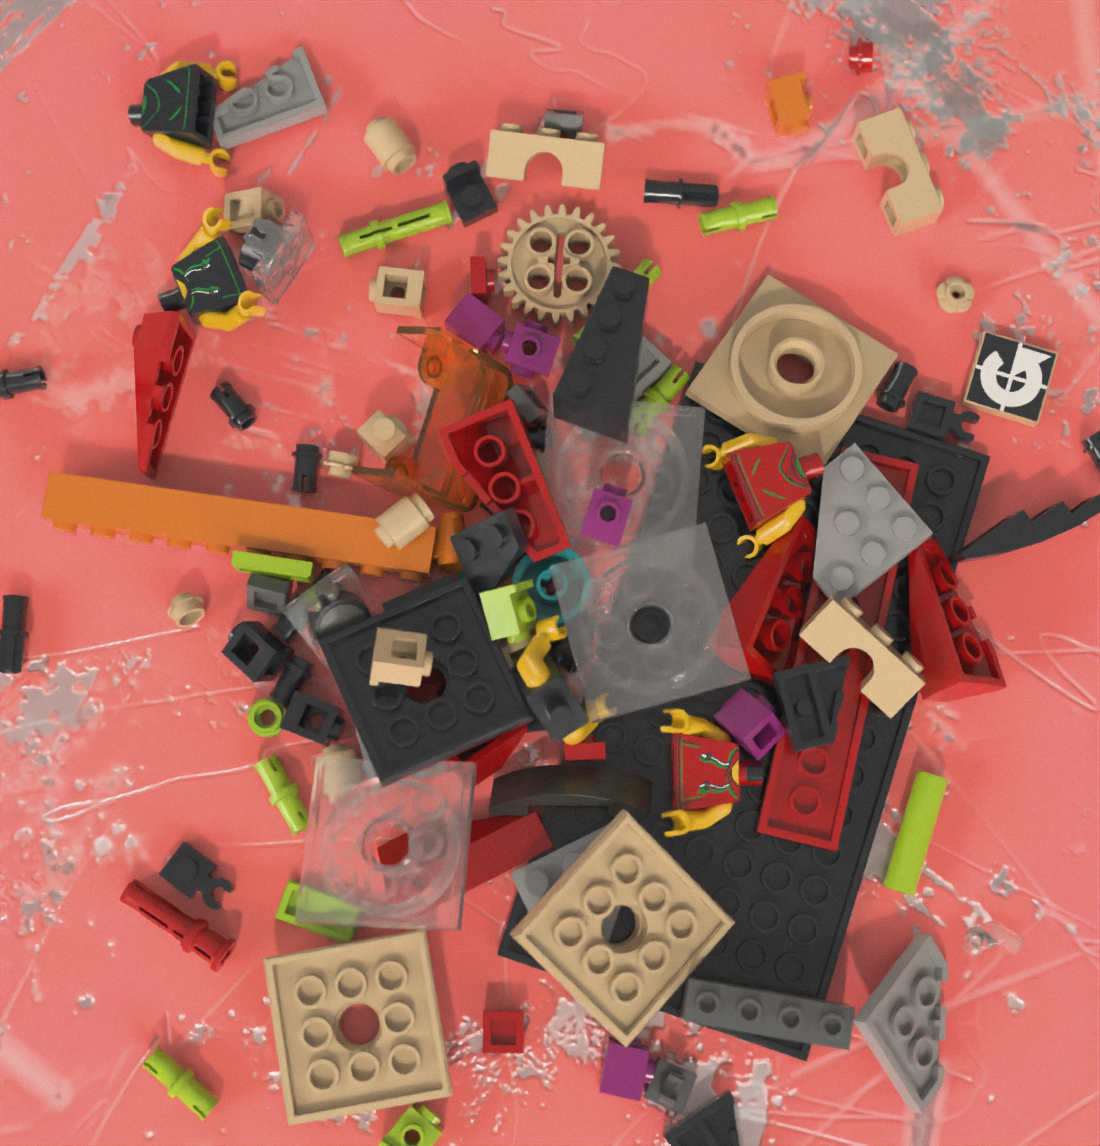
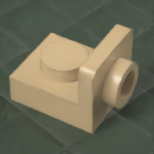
M257 187L224 194V219H231L232 228L226 232L232 235L250 232L254 225L265 216H270L283 224L285 217L284 201L269 190Z

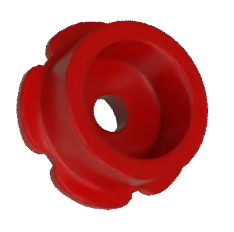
M858 38L857 45L850 46L849 69H856V75L860 76V73H871L873 64V42H862V38Z

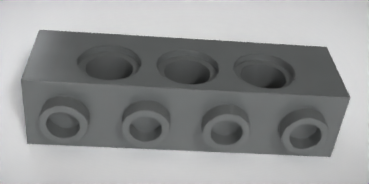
M688 976L684 985L680 1018L684 1022L850 1050L855 1007L842 1002Z

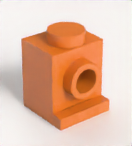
M805 71L768 80L764 99L776 137L787 134L789 137H797L810 130L808 120L810 115L813 114V104L810 94L803 92L807 79Z

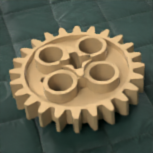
M564 204L560 205L558 214H553L550 207L545 205L544 216L539 217L534 210H531L530 223L520 218L517 219L519 233L508 229L507 239L512 244H500V252L505 256L497 258L498 267L504 269V271L498 273L499 283H508L503 288V294L505 297L515 295L512 300L513 309L525 305V319H528L535 312L538 314V323L543 324L546 318L549 317L552 318L554 328L558 327L560 318H565L569 327H573L574 316L579 315L584 322H587L588 309H593L612 266L621 268L620 264L614 263V261L619 259V249H610L614 245L615 237L614 235L603 237L606 232V224L602 223L594 227L593 213L589 214L584 220L581 219L580 207H576L573 213L568 215L566 214ZM558 235H563L564 249L561 296L559 298H555L554 285L557 237ZM540 241L547 242L551 246L548 251L542 253L534 251L531 247ZM581 243L587 246L589 250L584 254L577 255L571 252L569 248L574 244ZM538 277L544 278L549 282L543 289H534L529 285L532 279ZM578 279L585 282L587 286L582 291L576 292L569 289L567 284L572 280Z

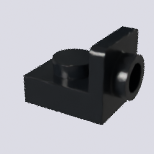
M476 160L469 163L459 162L450 167L447 173L442 176L445 192L464 228L498 212L497 205L481 176L480 166Z

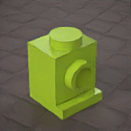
M532 579L479 593L492 640L507 637L508 644H513L532 638L530 630L536 628L535 619L537 616L536 606L527 591L528 588L534 587Z
M412 1103L378 1146H432L443 1133L444 1128L439 1124L442 1118L429 1105L423 1103L420 1107L416 1103ZM410 1129L417 1130L420 1134V1141L414 1144L406 1140V1131Z

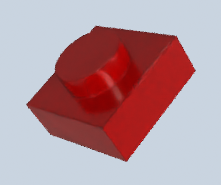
M486 256L470 257L471 294L483 304L488 305V292H495L494 269H487Z
M588 735L578 744H564L565 762L606 759L605 742H596V735Z
M483 1010V1053H524V1010Z

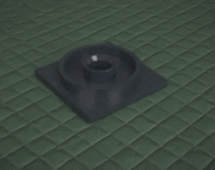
M467 577L318 640L382 788L533 721V715L497 640L491 639L485 614ZM378 628L427 634L426 651L433 652L431 668L439 671L446 680V688L440 698L433 699L429 703H421L411 698L406 689L407 685L379 681L378 686L369 685Z

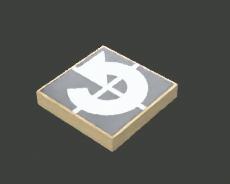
M984 330L979 340L961 405L1036 427L1040 420L1058 353Z

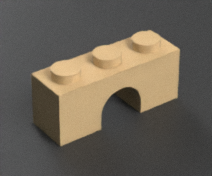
M899 107L858 122L852 135V140L865 171L878 166H887L894 169L901 178L902 184L887 189L880 202V207L893 238L935 223L943 211L944 197L940 188L932 183L929 176V162L925 153L918 150L915 143V129L909 118L905 119Z
M501 123L500 130L491 129L486 176L526 181L528 165L532 158L546 152L555 155L561 162L563 168L561 186L600 190L606 144L599 143V135L576 132L574 140L560 138L561 130L538 128V135L523 133L522 125Z
M833 594L801 627L799 636L829 663L841 651L848 648H859L867 652L872 658L874 665L871 672L860 682V691L892 718L925 684L924 675L921 673L924 666L908 651L901 655L890 644L894 639L881 626L875 624L871 628L861 619L860 616L863 614V611L850 598L845 596L840 600Z

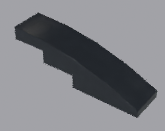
M1100 494L1083 500L1071 510L1068 509L1064 501L1046 507L1031 519L1024 509L1010 514L952 554L948 559L951 564L989 559L1046 541L1079 526L1100 513Z

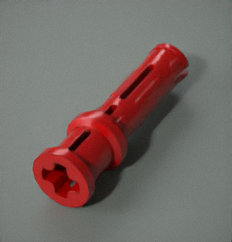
M137 879L130 882L120 896L122 903L133 908L178 939L183 951L186 953L192 951L210 963V969L214 972H217L225 964L236 947L237 941L230 938L227 940L209 928L207 920L193 919L148 889Z

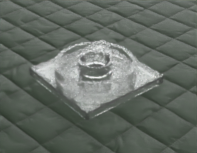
M550 393L543 472L572 547L569 549L579 554L686 564L693 563L705 408L634 401L628 444L554 418L553 393ZM623 457L632 460L638 466L641 473V481L636 490L626 494V498L634 501L619 547L580 535L594 488L603 490L605 484L602 476L603 468L610 460Z
M706 522L550 566L592 723L751 680ZM650 606L657 607L663 610L669 617V632L658 643H641L631 633V620L640 609Z
M316 758L295 921L300 924L461 931L477 769L475 763L442 761L382 788L370 759ZM389 828H401L409 836V851L407 855L395 865L387 866L380 864L374 855V844L377 837Z

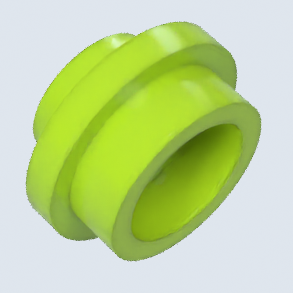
M274 698L257 700L248 712V724L251 730L262 737H274L284 730L280 728V725L286 713V708ZM271 710L275 714V720L272 724L265 725L262 722V715L264 712Z

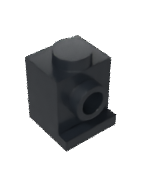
M243 621L231 630L228 635L229 641L221 652L253 682L274 680L285 665L284 661L289 659L295 650L291 646L284 645L261 622Z
M295 690L280 728L328 747L331 739L337 742L340 739L346 725V719L341 718L343 712L341 708ZM316 714H322L324 717L323 726L318 729L313 728L311 725L312 717Z

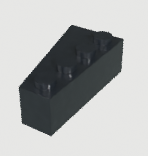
M612 266L553 393L554 418L628 444L648 308L650 278Z

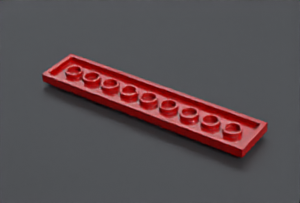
M842 446L839 451V455L843 453L846 449H848V447ZM862 451L910 506L919 464ZM898 563L852 599L863 611L860 618L871 628L875 624H878L883 629L885 628ZM813 573L801 627L828 600L826 595L813 581ZM798 637L792 668L826 660L802 637ZM848 648L841 651L835 657L849 655L850 665L846 669L842 692H844L842 708L838 711L837 715L838 729L835 742L792 753L786 731L775 743L756 832L832 851L838 850L869 698L860 691V682L871 672L874 665L872 658L864 650ZM781 715L780 723L786 730L783 716Z

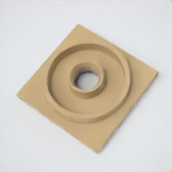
M767 275L689 386L686 396L745 433L751 432L775 437L779 442H791L798 458L817 452L825 466L896 360L898 353L772 276ZM785 354H797L802 361L811 363L813 366V376L804 383L788 382L779 374L777 361Z
M621 810L511 931L510 935L622 1045L627 1047L735 922L627 811ZM615 906H628L635 916L633 933L622 943H608L601 932L603 919L612 913Z
M426 928L263 958L288 1126L453 1095ZM365 1004L377 1013L380 1023L379 1031L376 1037L369 1043L355 1044L347 1040L343 1035L340 1021L342 1014L349 1006Z

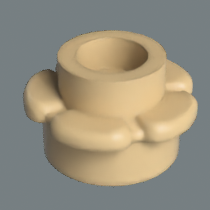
M950 277L945 283H941L936 292L941 309L951 314L967 311L971 307V299L975 295L970 283L963 282L964 280L960 277ZM957 292L959 297L954 298L952 293Z
M330 450L327 461H323V465L329 467L328 474L331 476L351 480L352 473L358 474L360 472L357 468L360 458L351 454Z
M190 592L181 593L171 600V606L167 609V615L175 621L178 627L194 625L205 616V610L202 606L204 599L200 595L193 596Z

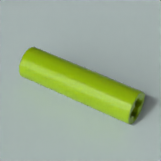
M923 771L916 772L883 887L915 896L947 787V779Z

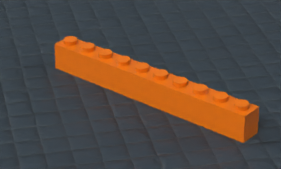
M49 471L41 518L53 524V530L63 533L76 534L77 528L91 530L90 535L99 538L114 539L115 534L129 535V541L152 545L153 539L168 541L167 546L171 548L191 550V545L205 546L206 552L222 556H229L230 550L322 563L321 569L342 573L345 571V567L360 569V575L373 578H383L384 573L398 574V580L421 584L422 578L432 579L435 563L433 555L438 535L437 527L430 526L401 550H398L395 545L388 549L374 532V529L379 526L375 520L376 518Z

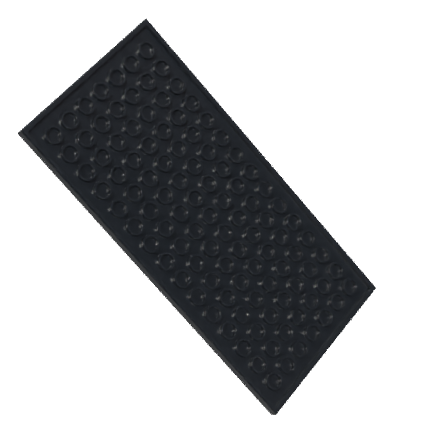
M695 362L687 389L705 364ZM685 392L581 703L584 710H586V703L608 693L609 696L605 699L607 708L617 707L616 715L599 722L598 726L589 734L596 735V742H605L606 759L565 762L564 753L561 765H589L627 772L652 782L650 818L634 819L735 922L689 976L826 999L919 691L892 718L869 699L837 851L756 832L775 744L759 760L763 764V784L740 785V801L733 803L730 814L708 828L687 831L685 834L677 836H665L664 832L672 831L674 828L672 818L661 817L662 813L672 811L671 736L681 733H664L661 731V726L671 727L673 723L671 714L664 713L663 710L665 708L682 709L688 715L706 719L723 730L713 716L728 699L742 688L753 697L759 693L766 698L776 711L773 714L779 722L782 715L774 686L728 667L708 648L723 610L773 542L769 545L764 544L763 551L758 556L745 558L746 555L754 551V543L747 539L743 544L737 545V541L741 536L757 534L756 530L750 532L724 468L712 470L705 467L706 464H711L715 461L716 452L708 455L701 453L705 445L711 444L721 448L723 442L747 433L686 396ZM859 414L826 465L838 457L842 446L849 448L854 443L861 451L919 464L910 507L933 532L930 538L938 540L948 559V557L960 550L964 545L991 456ZM823 474L808 480L812 493L805 499V511L802 513L817 531ZM908 555L898 562L884 628L894 639L890 645L901 655L906 651L911 654ZM949 561L955 573L958 564H951V562ZM806 583L803 605H806L810 583ZM800 619L797 641L800 633L802 619ZM739 745V761H758ZM547 805L542 822L555 847L530 859L528 864L610 824L615 817H609L608 807ZM518 892L497 955L548 972L510 935L511 931L529 913ZM620 906L608 943H622L633 933L635 916L628 906ZM685 981L659 1011L680 1018ZM701 1025L807 1062L812 1045L810 1043Z

